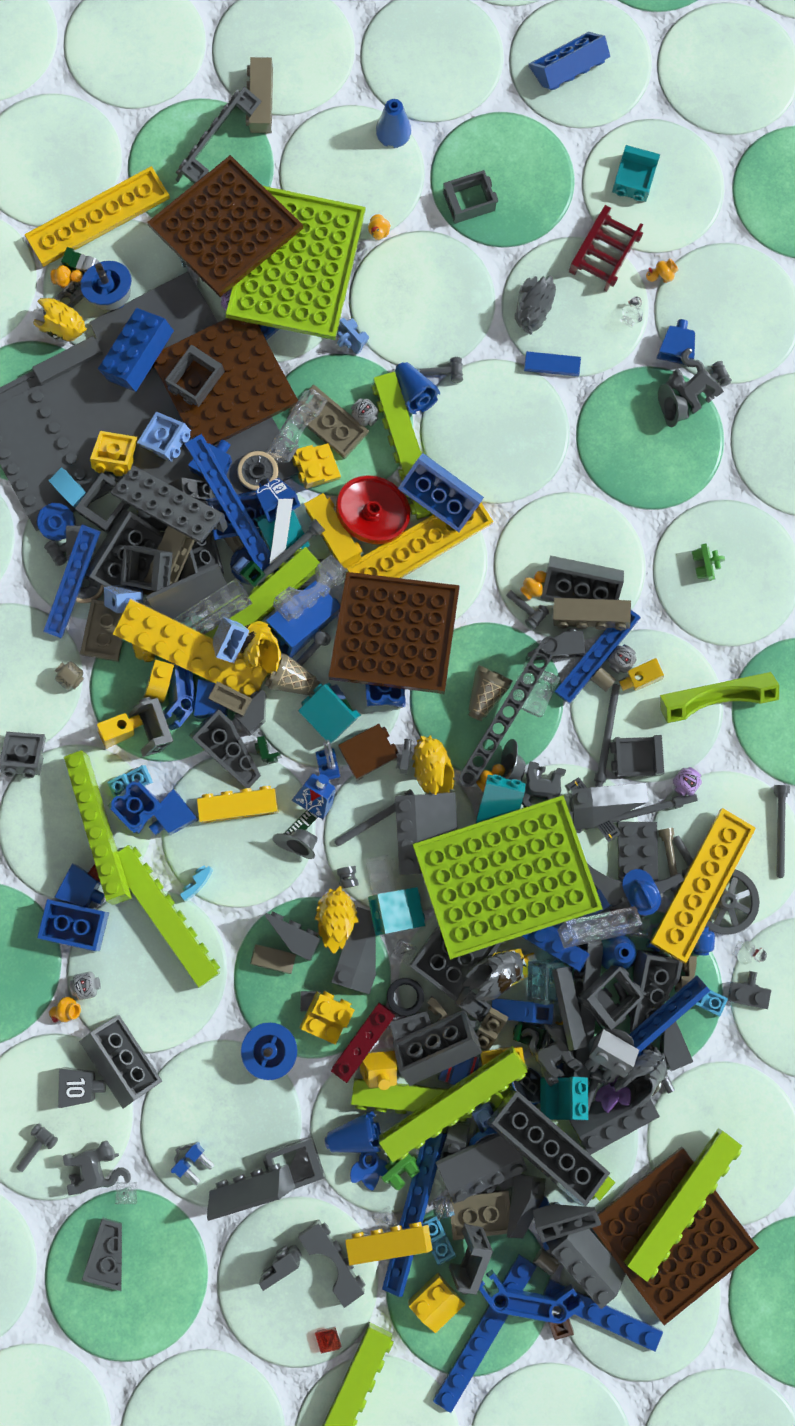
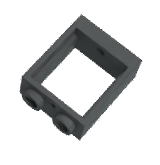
M485 170L443 183V195L455 224L495 211L498 197L496 192L492 191V182L490 177L486 175ZM481 185L487 202L461 210L455 193Z
M191 345L166 378L167 389L174 395H181L183 400L189 405L194 404L199 407L223 375L224 369L221 363ZM193 360L212 372L196 396L177 385V382Z
M101 473L75 509L78 514L108 534L122 510H128L131 505L121 501L107 521L87 508L105 483L113 488L118 484V480L110 474L107 476Z
M124 546L121 584L153 591L169 586L173 552L142 546ZM140 553L154 555L152 582L137 579Z
M611 965L579 997L601 1027L612 1030L644 998L640 992L641 988L628 977L629 973L622 966ZM615 977L629 996L608 1014L595 995Z
M312 1136L267 1152L265 1155L266 1159H263L267 1171L269 1166L275 1164L273 1158L306 1147L314 1175L294 1182L295 1187L299 1188L325 1178Z

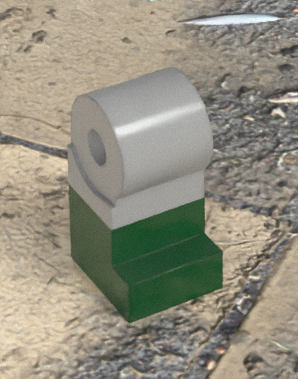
M67 247L61 263L69 267L71 272L80 270L84 275L91 266L99 263V261L94 257L85 256Z

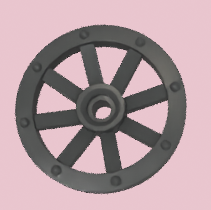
M734 870L728 891L726 888L724 889L715 907H719L720 910L714 922L712 923L708 920L706 924L709 930L718 934H735L748 928L755 920L759 911V894L755 884L746 874L739 870ZM739 879L747 887V890L734 894ZM750 895L751 907L748 908L742 905L738 900ZM726 897L730 899L729 904L725 902ZM734 908L748 914L740 924L738 923ZM726 911L729 913L732 927L719 926Z

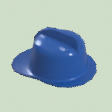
M634 869L625 875L622 887L634 911L646 916L655 913L661 905V896L650 874L641 869Z

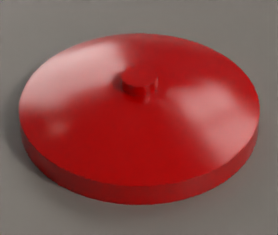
M367 475L351 479L342 487L337 497L336 513L343 528L356 539L369 544H386L396 540L403 534L410 521V506L404 493L392 482L378 476Z

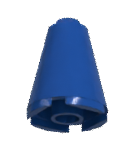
M390 99L386 102L377 123L376 135L384 146L388 147L389 145L393 146V148H398L409 141L412 128L402 102L398 99Z
M402 362L397 365L395 374L407 410L411 414H417L416 411L421 410L423 413L430 409L438 401L437 395H440L438 387L410 363Z
M612 933L601 940L603 944L602 966L608 969L612 965L622 966L628 970L632 967L636 960L637 951L634 942L628 936L621 933Z
M373 1111L367 1112L329 1131L327 1137H325L326 1148L330 1149L332 1153L381 1152L382 1149L379 1148L381 1129L379 1122H374L373 1117H376Z

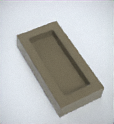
M218 681L208 698L243 717L252 701V698Z

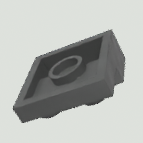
M6 731L0 756L1 773L9 777H13L15 774H23L27 778H34L35 775H40L44 759L42 754L46 740L45 734Z
M292 1245L289 1248L284 1246L276 1252L277 1255L274 1256L273 1264L265 1268L261 1275L259 1285L263 1291L299 1268L302 1254L297 1245Z

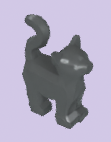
M687 348L682 352L681 360L688 367H696L697 373L689 381L685 382L681 371L676 368L666 384L677 390L679 395L686 399L692 406L691 412L694 414L702 408L697 398L698 394L703 392L706 395V402L709 403L724 391L718 382L705 370L702 362L688 358L692 353V349Z
M530 761L526 773L527 783L522 801L523 807L532 806L529 802L530 797H540L547 800L559 797L561 793V777L565 775L566 769L557 768L554 770L551 779L548 780L541 777L546 767H540L539 763Z
M544 1024L548 1036L554 1043L542 1049H537L536 1047L539 1041V1033L536 1029L526 1028L521 1033L522 1037L527 1035L532 1037L529 1043V1051L540 1065L542 1075L550 1087L559 1082L557 1077L564 1075L562 1070L556 1067L565 1061L574 1071L583 1068L581 1061L575 1059L573 1050L569 1051L563 1024H554L552 1026Z
M102 1141L97 1149L86 1150L77 1156L73 1154L63 1155L64 1166H79L80 1176L76 1173L69 1175L72 1184L67 1185L68 1195L81 1194L87 1190L100 1187H111L116 1183L119 1176H123L125 1183L130 1182L131 1175L124 1167L112 1171L109 1179L104 1178L100 1161L108 1162L120 1156L119 1153H115L114 1148L108 1141Z

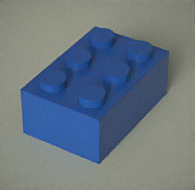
M47 899L37 938L100 951L109 912Z

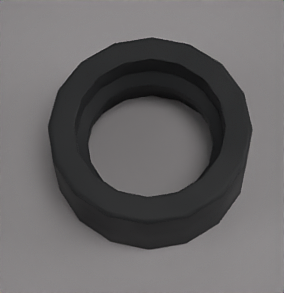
M400 978L390 985L387 991V1001L389 1007L395 1013L409 1016L421 1009L424 1002V992L417 981L411 978ZM402 985L412 986L417 993L416 1003L407 1009L399 1007L394 1001L395 990Z

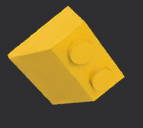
M439 1272L408 1300L409 1308L434 1333H437L466 1305Z

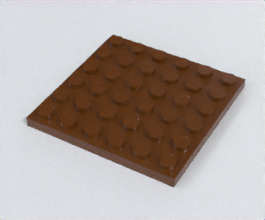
M231 155L147 222L148 226L219 297L223 296L304 229L303 224Z
M226 318L163 349L153 364L183 423L191 430V438L193 439L202 434L206 442L213 446L219 444L221 439L227 440L299 404L258 324ZM191 345L221 363L224 369L223 375L199 407L194 404L189 405L183 400L181 395L171 393L167 389L168 386L165 381ZM193 360L177 382V385L196 396L212 372Z
M346 572L329 680L445 694L460 585Z
M680 1147L600 1211L598 1217L601 1225L592 1228L664 1326L759 1249L715 1190L706 1197L705 1206L700 1211L697 1210L690 1227H685L681 1233L682 1238L679 1243L671 1247L668 1259L665 1262L662 1261L657 1267L659 1270L653 1279L650 1278L648 1282L645 1281L624 1263L694 1163L683 1147Z

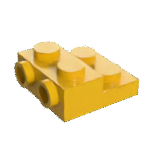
M100 431L90 458L92 469L98 473H104L105 471L113 472L116 476L127 474L133 464L137 437Z
M329 443L316 447L310 445L295 449L292 455V462L298 468V478L300 483L304 484L305 489L340 480L341 475Z
M316 991L299 1028L336 1045L343 1028H347L355 1009L350 1007L352 1003L341 999L339 1002L333 999L334 995L324 991L321 994Z

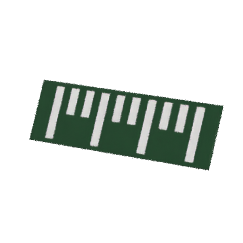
M306 810L284 834L289 835L297 829L306 830L318 817Z

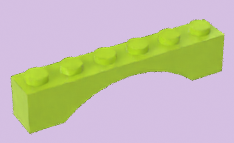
M768 672L660 695V710L666 722L672 723L686 720L699 709L716 703L745 701L762 704L779 700V683L773 674Z

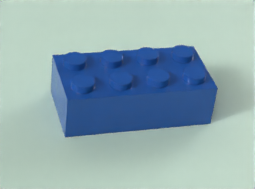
M136 308L98 367V370L108 381L136 392L174 330L165 318Z

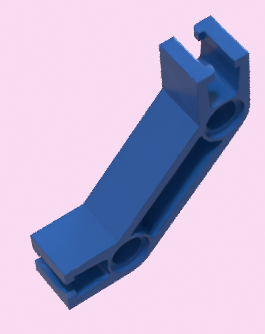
M165 659L166 663L174 665L168 687L169 704L163 710L165 719L172 716L171 713L176 715L174 722L168 726L172 731L181 727L194 711L195 693L193 673Z
M492 1269L486 1275L491 1280H494L497 1288L488 1292L484 1287V1281L481 1282L479 1287L491 1308L495 1312L558 1324L565 1322L585 1307L571 1284L554 1296L505 1288ZM573 1294L577 1301L569 1306H565L563 1301ZM498 1295L505 1297L504 1302L501 1304L494 1302L495 1297ZM555 1306L562 1307V1311L557 1315L552 1313V1309Z

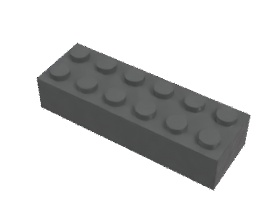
M510 1091L486 1122L579 1205L587 1206L610 1174L605 1167L518 1091Z

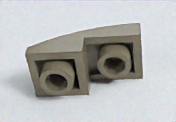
M255 945L250 964L291 974L296 954Z
M690 956L687 963L682 964V971L685 972V976H680L677 985H675V992H678L695 977L697 956Z
M431 996L427 1001L429 1004L428 1009L436 1016L438 1013L441 1014L437 1022L448 1017L443 1007Z
M492 1007L476 1031L480 1047L485 1051L490 1050L508 1020L506 1015Z

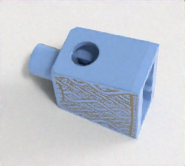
M129 585L104 587V605L116 613H123L130 598L143 604L142 588Z
M224 617L213 637L216 657L234 663L249 630L241 623Z

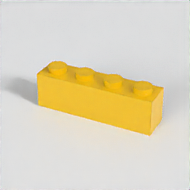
M322 493L304 503L312 521L316 519L325 529L321 537L342 570L362 560L360 553L363 551L359 543H354L352 540L353 536L341 525L337 513L333 509L335 505L330 497L327 499L325 494Z
M262 786L257 791L247 788L241 789L240 793L235 794L232 791L221 792L220 796L203 794L202 798L197 799L199 822L209 823L279 813L275 788L271 789V786Z
M421 1222L409 1224L410 1228L402 1229V1225L390 1227L388 1232H383V1228L371 1230V1235L364 1236L363 1232L351 1234L352 1238L345 1240L349 1266L430 1252L433 1249L429 1226H422Z

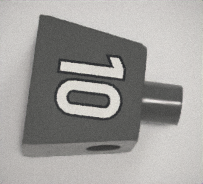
M69 1067L59 1068L58 1108L89 1103L95 1100V1093L106 1092V1082L104 1080H95L94 1071Z

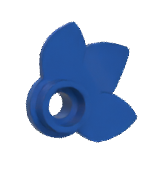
M361 1153L359 1161L351 1168V1182L357 1183L362 1180L363 1184L373 1191L378 1184L379 1177L384 1176L388 1172L385 1168L387 1162L380 1159L377 1153ZM367 1156L372 1158L369 1163H366L365 1160Z

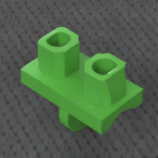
M707 543L701 544V548L693 550L692 555L694 562L701 560L705 562V566L695 568L697 578L714 580L715 574L712 564H715L716 570L721 569L720 563L725 561V556H719L718 550L712 551L713 557L711 558Z
M408 1153L404 1159L400 1161L397 1159L392 1162L387 1156L390 1162L385 1165V1168L388 1172L381 1178L395 1190H400L406 1184L401 1178L405 1171L411 1178L420 1172L416 1164L417 1159L414 1155L412 1156Z

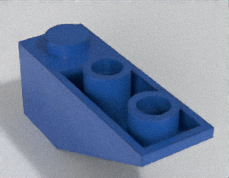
M497 998L492 1000V1008L506 1015L508 1020L551 1025L553 1023L554 1004Z

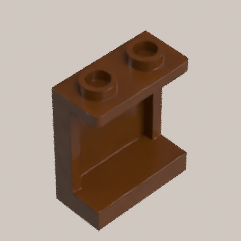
M377 724L338 745L356 781L383 765L397 760L396 754L399 752L395 744H390L387 738L390 735L385 726L381 728L380 724Z

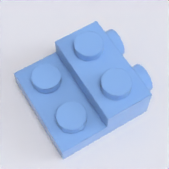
M156 412L137 443L141 447L153 451L157 456L172 462L174 458L180 455L182 444L189 440L191 430L185 423Z

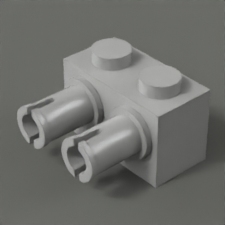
M603 1029L594 1041L589 1055L590 1059L587 1060L585 1066L588 1070L594 1066L591 1072H595L600 1065L606 1067L607 1070L604 1071L603 1078L607 1081L611 1076L608 1082H614L618 1075L625 1078L633 1069L639 1049Z

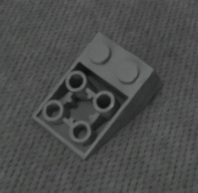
M273 911L271 914H265V917L291 952L309 961L313 959L322 940L318 937V932L309 928L307 931L300 929L301 924L292 920L287 923L283 921L284 916Z

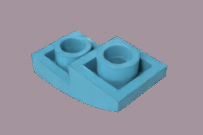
M62 467L49 480L74 508L86 494V491Z
M142 765L127 774H122L108 781L107 783L113 797L118 796L136 778L145 787L153 783L146 765Z
M204 865L195 871L196 875L193 876L196 884H188L183 888L184 892L180 894L184 901L191 899L203 888L213 872L212 867Z
M710 991L695 1005L720 1017L728 998Z
M438 1216L422 1223V1226H429L433 1249L431 1252L437 1265L439 1266L455 1258L456 1254Z

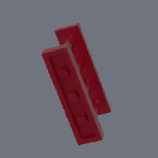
M604 205L573 259L569 273L576 275L578 269H583L606 281L604 291L607 292L610 286H615L618 280L616 275L633 245L641 240L643 236L641 230L644 224L640 223L635 231L612 219V216L609 215L611 207ZM609 225L632 238L629 244L625 245L604 234L601 229L603 226ZM595 240H601L622 251L623 254L617 260L594 248L593 243ZM586 255H593L614 266L612 274L609 275L586 263V260H584Z
M379 1002L333 1065L331 1072L348 1083L391 1023L395 1014Z

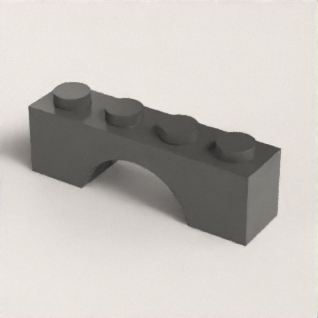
M318 1220L299 1233L298 1238L309 1255L323 1254L333 1260L338 1270V1278L333 1285V1292L343 1308H345L365 1294L364 1286L366 1284L360 1275H355L352 1270L354 1266H349L348 1257L344 1258L341 1251L343 1249L339 1242L332 1240L329 1235L331 1230L325 1222L322 1224Z

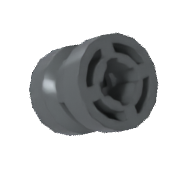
M356 866L337 869V875L340 876L339 886L341 888L359 885L358 879L355 877Z

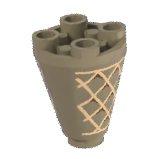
M281 653V660L279 661L277 671H273L267 676L264 685L271 690L314 695L315 692L313 690L321 682L287 654Z
M478 665L474 676L469 704L470 712L468 715L479 721H482L484 717L486 718L510 688L513 680Z

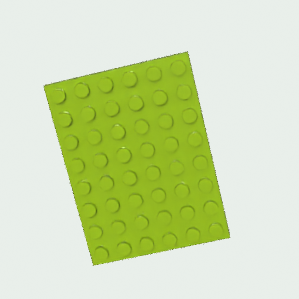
M263 186L303 224L304 229L232 287L226 318L336 340L366 207Z
M564 795L413 844L450 959L603 909Z

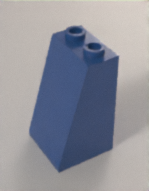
M315 580L270 616L265 623L268 624V627L271 628V633L277 639L281 653H285L292 658L314 638L315 633L324 629L338 616L341 606L339 601L334 597L332 598L327 593L326 588Z

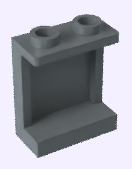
M147 697L141 699L139 704L134 706L128 715L131 718L139 714L149 741L141 749L142 756L145 757L160 753L173 742L158 698L151 699Z
M662 735L637 738L615 737L613 742H610V752L614 753L611 770L612 773L615 772V777L661 776L664 774Z
M464 1224L462 1233L468 1247L462 1263H450L449 1270L457 1291L463 1294L477 1295L493 1250L483 1227Z

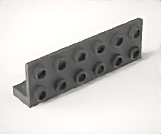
M245 86L241 91L237 89L229 103L224 106L219 116L214 119L210 128L202 135L198 144L193 147L188 157L180 164L176 171L178 175L176 181L179 182L185 176L195 184L205 176L209 170L196 158L233 109L237 106L248 117H251L262 101Z
M133 466L111 491L113 496L199 543H202L213 529L224 532L228 527L223 513L136 466Z

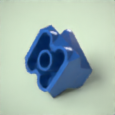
M365 684L367 706L390 705L400 708L406 707L405 689Z
M136 778L118 796L113 798L108 807L133 833L139 834L146 822L163 805Z

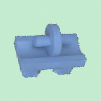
M345 318L340 319L337 336L339 337L337 344L340 347L346 345L356 354H359L363 346L368 342L369 336L366 332L362 331L358 334L355 331L358 325L353 318L347 321Z
M489 1101L485 1104H479L472 1112L475 1122L482 1133L486 1132V1129L490 1127L486 1122L494 1113Z

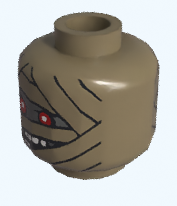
M71 661L66 664L62 662L55 670L57 672L55 680L67 690L72 688L75 690L84 680V677H82L84 674L83 670Z

